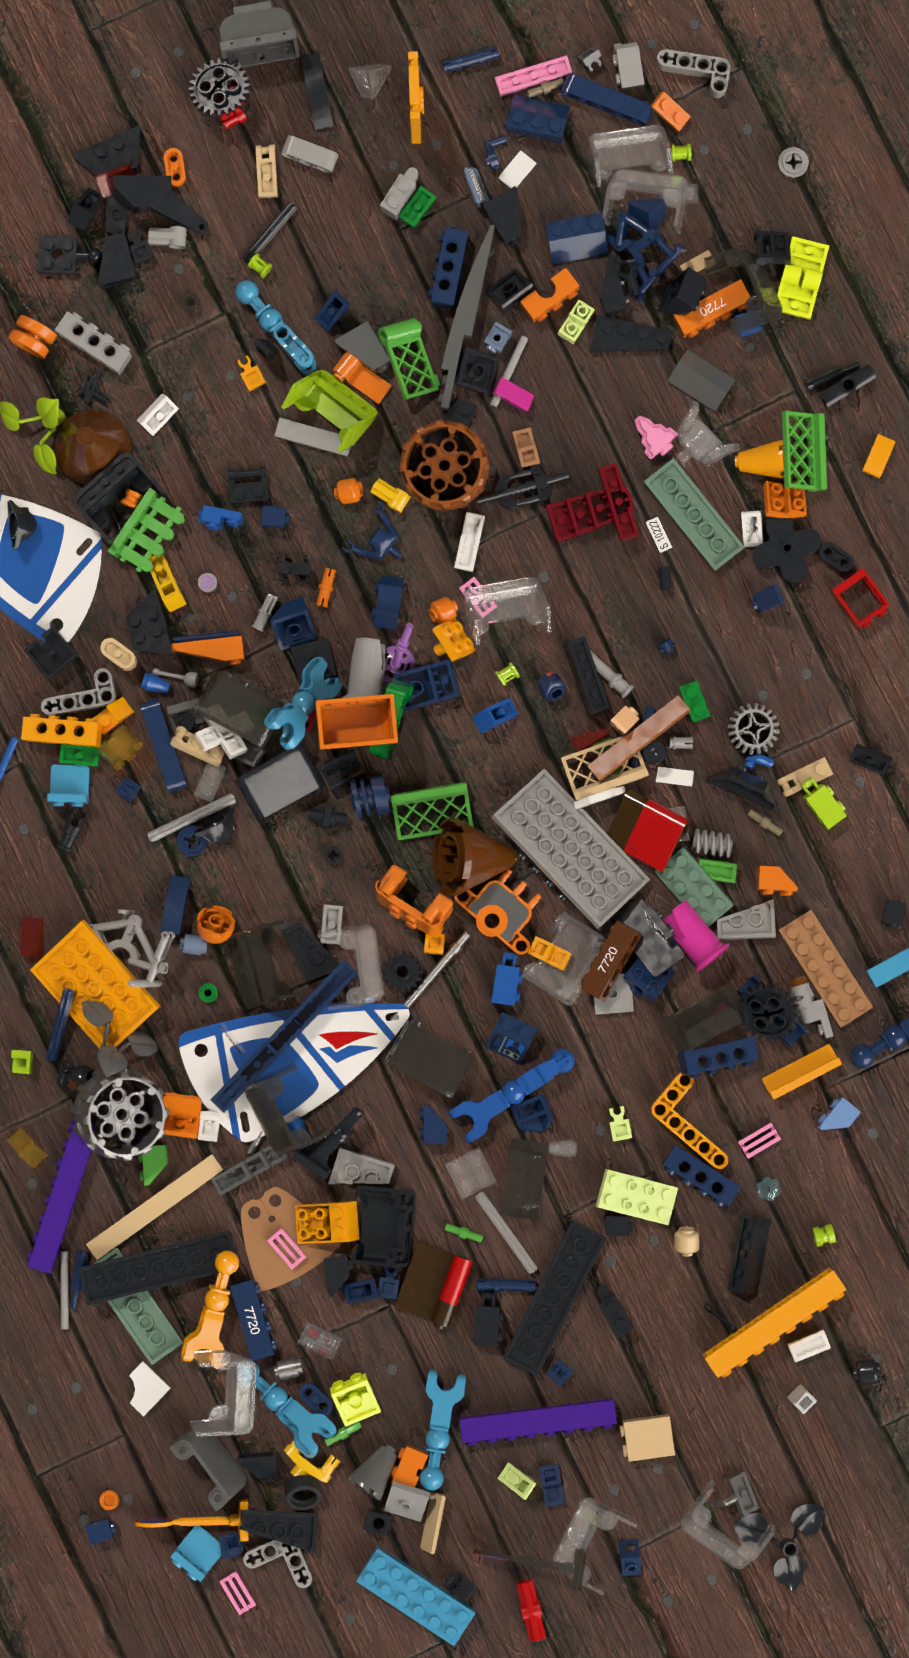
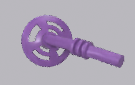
M411 623L406 624L402 637L398 639L396 646H390L385 649V655L387 653L389 655L385 659L384 680L389 683L394 678L385 674L387 670L393 674L405 672L407 663H410L409 670L415 669L414 657L407 649L409 645L408 640L414 627ZM392 658L390 665H387L388 660ZM402 664H404V668H403V670L401 671L400 668H401Z

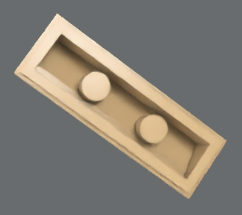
M432 1491L430 1494L420 1546L422 1550L430 1554H434L436 1550L446 1499L445 1493Z

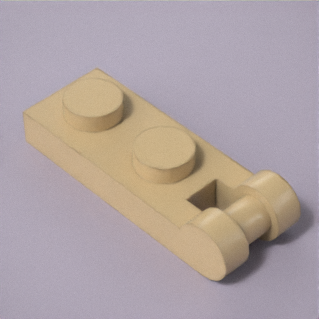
M271 144L269 147L256 145L258 197H278L275 144ZM269 154V158L262 159V155Z
M182 726L176 728L175 737L172 738L170 743L173 747L217 767L220 765L225 753L224 749L219 745L204 752L196 740L195 734L188 732Z
M824 757L778 779L777 782L784 790L782 792L784 797H788L802 790L800 784L808 778L812 777L815 782H818L833 775ZM793 780L795 787L791 788L788 781Z

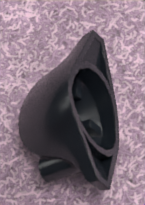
M9 500L7 502L9 532L13 550H16L22 541L34 534L37 522L32 513L29 512L28 507H18L12 500Z
M230 807L200 826L192 835L203 837L208 842L214 844L226 843L236 828L232 820L235 811L234 807Z

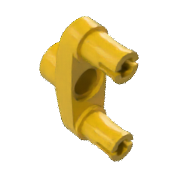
M294 1440L284 1449L286 1454L296 1463L290 1472L294 1476L311 1475L327 1483L331 1478L330 1475L341 1462L336 1458L331 1465L335 1457L330 1454L324 1465L317 1469L300 1456L299 1450L294 1445Z

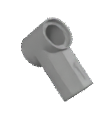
M172 226L170 228L149 227L148 244L184 249L186 248L187 229L180 226Z

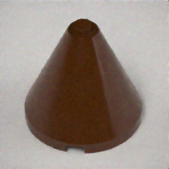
M85 410L71 416L59 429L55 441V455L60 468L70 479L85 486L121 454H131L132 452L131 440L125 426L115 416L101 410Z
M445 819L439 826V829H442L440 836H435L432 853L434 876L436 881H441L443 887L439 889L447 896L460 895L513 867L517 861V854L513 848L460 819Z

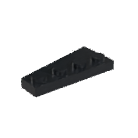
M598 315L590 353L668 351L672 331Z
M241 1510L239 1530L315 1553L318 1513Z

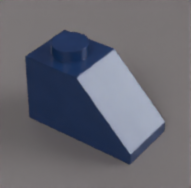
M777 583L753 594V600H751L754 611L758 610L759 614L779 607L784 602Z

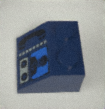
M502 1012L486 1047L521 1063L537 1028Z

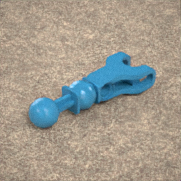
M248 280L240 282L235 290L237 300L252 306L257 312L255 317L259 321L260 327L264 331L270 332L272 337H275L279 346L303 375L308 376L315 372L317 364L312 352L284 323L281 313L273 309L271 304L265 305L258 297L259 288L254 282ZM282 331L287 332L286 337H284V338H279V337H278V334H279L280 332H282ZM312 365V368L310 370H305L306 368Z
M252 1360L240 1362L236 1367L237 1379L243 1384H252L263 1394L259 1400L261 1401L264 1398L266 1407L272 1411H277L275 1415L293 1432L295 1447L306 1457H315L318 1452V1446L312 1439V1433H319L325 1438H331L337 1431L335 1425L325 1415L311 1414L292 1397L288 1399L286 1391L281 1387L275 1386L276 1382L270 1386L259 1375L260 1370L256 1362Z
M430 1369L428 1373L426 1393L432 1400L433 1407L430 1430L426 1434L425 1443L427 1445L426 1451H430L428 1466L421 1471L419 1481L421 1486L429 1491L439 1489L444 1481V1475L439 1469L441 1453L445 1454V1449L450 1442L448 1432L452 1407L464 1396L466 1377L463 1374L457 1376L453 1388L443 1390L437 1384V1372Z

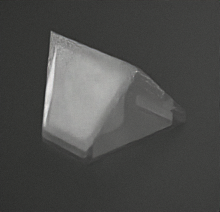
M373 64L347 69L360 95L365 99L374 100L392 67L385 64Z

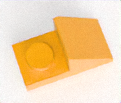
M121 697L108 704L105 710L92 719H96L97 723L103 725L102 733L105 735L132 715L134 711L124 697Z

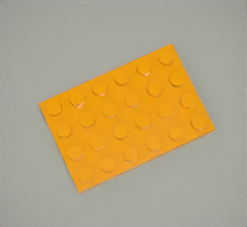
M82 920L30 969L59 1004L64 988L74 990L69 1015L99 1049L103 1042L105 1025L95 1026L85 1018L81 1005L83 1001H99L110 1008L114 1018L108 1022L109 1030L106 1045L111 1044L115 1047L120 1045L160 1007L144 987H130L128 985L129 980L136 978L85 920Z

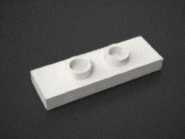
M466 512L454 566L455 569L473 572L485 519L484 515Z

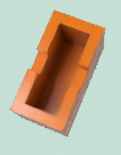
M409 1444L406 1445V1448L402 1447L397 1457L401 1460L398 1467L394 1465L390 1475L393 1477L392 1483L396 1481L415 1487L419 1479L417 1471L418 1469H423L428 1453Z

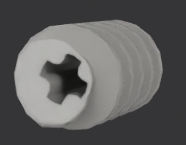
M696 829L693 836L692 850L696 847V852L699 853L701 848H703L704 854L711 850L713 856L718 851L720 857L726 852L727 858H729L733 837L730 839V834L726 833L723 838L722 832H719L715 837L714 831H711L708 836L707 830H703L700 835L699 829Z

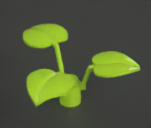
M39 398L36 401V408L40 416L27 419L19 418V411L13 404L5 401L0 402V415L3 423L9 430L17 431L19 423L42 419V423L46 428H50V431L39 442L40 445L34 446L33 452L36 462L44 471L53 475L57 474L55 454L44 442L57 430L56 426L65 422V415L59 409V399Z

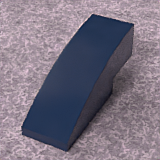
M171 875L161 932H174L181 935L190 878Z

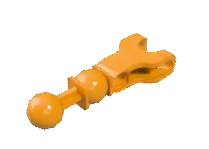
M223 1251L215 1259V1267L218 1271L215 1285H209L211 1290L205 1296V1305L203 1306L197 1329L184 1339L181 1351L182 1361L191 1362L198 1350L207 1349L209 1350L208 1361L211 1367L218 1368L221 1364L224 1347L219 1340V1334L225 1314L223 1310L229 1304L228 1295H230V1291L226 1286L229 1276L236 1272L239 1267L238 1256L232 1251Z

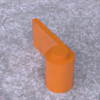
M349 352L343 354L332 370L335 378L341 382L345 380L378 405L392 387V385L362 365Z

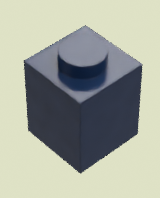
M263 506L261 526L263 528L285 530V525H289L290 513H287L286 508Z
M110 1517L85 1525L90 1545L112 1539L115 1536L114 1533L117 1532L115 1522L111 1521Z

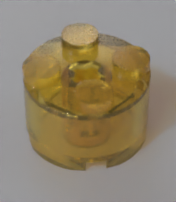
M124 725L115 730L110 735L111 738L108 741L105 740L98 749L100 755L116 771L124 766L126 760L130 762L137 755L135 752L144 745Z

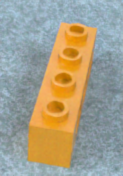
M30 714V717H23L21 740L89 747L101 746L103 725L97 723L96 719L86 718L85 722L78 721L79 718L67 717V720H60V716L49 715L47 719L41 718L42 715ZM43 724L47 725V730L45 733H41L40 728ZM64 725L66 728L65 733L60 735L59 728ZM80 727H83L84 734L79 737L77 731Z

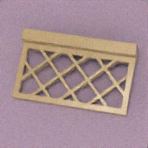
M626 735L561 758L575 801L649 776L640 751L636 753L637 755L633 756L638 758L640 767L633 769L627 766V760L625 764L621 765L623 768L620 774L614 775L611 773L609 774L611 777L604 778L600 782L590 778L592 772H590L588 777L578 773L582 762L587 765L590 764L584 760L588 752L596 753L599 757L602 755L605 746H613L614 743L619 742ZM572 758L579 760L580 763L577 770L574 771L568 768L566 760ZM576 775H579L587 780L583 787L576 789L573 781ZM588 781L594 782L592 784L587 785Z

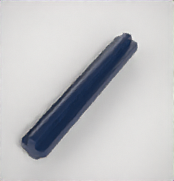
M70 988L63 989L46 1055V1060L55 1062L58 1058L72 1004L74 990Z

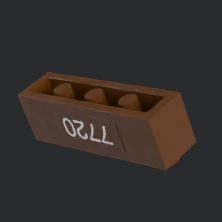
M619 921L611 926L607 940L601 944V951L592 960L591 969L588 974L584 975L581 981L580 989L602 1001H605L642 935L640 932Z

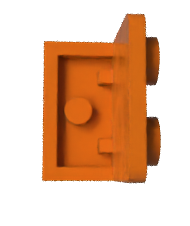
M164 1093L163 1103L169 1109V1116L165 1118L163 1128L165 1135L197 1139L202 1099L194 1095Z

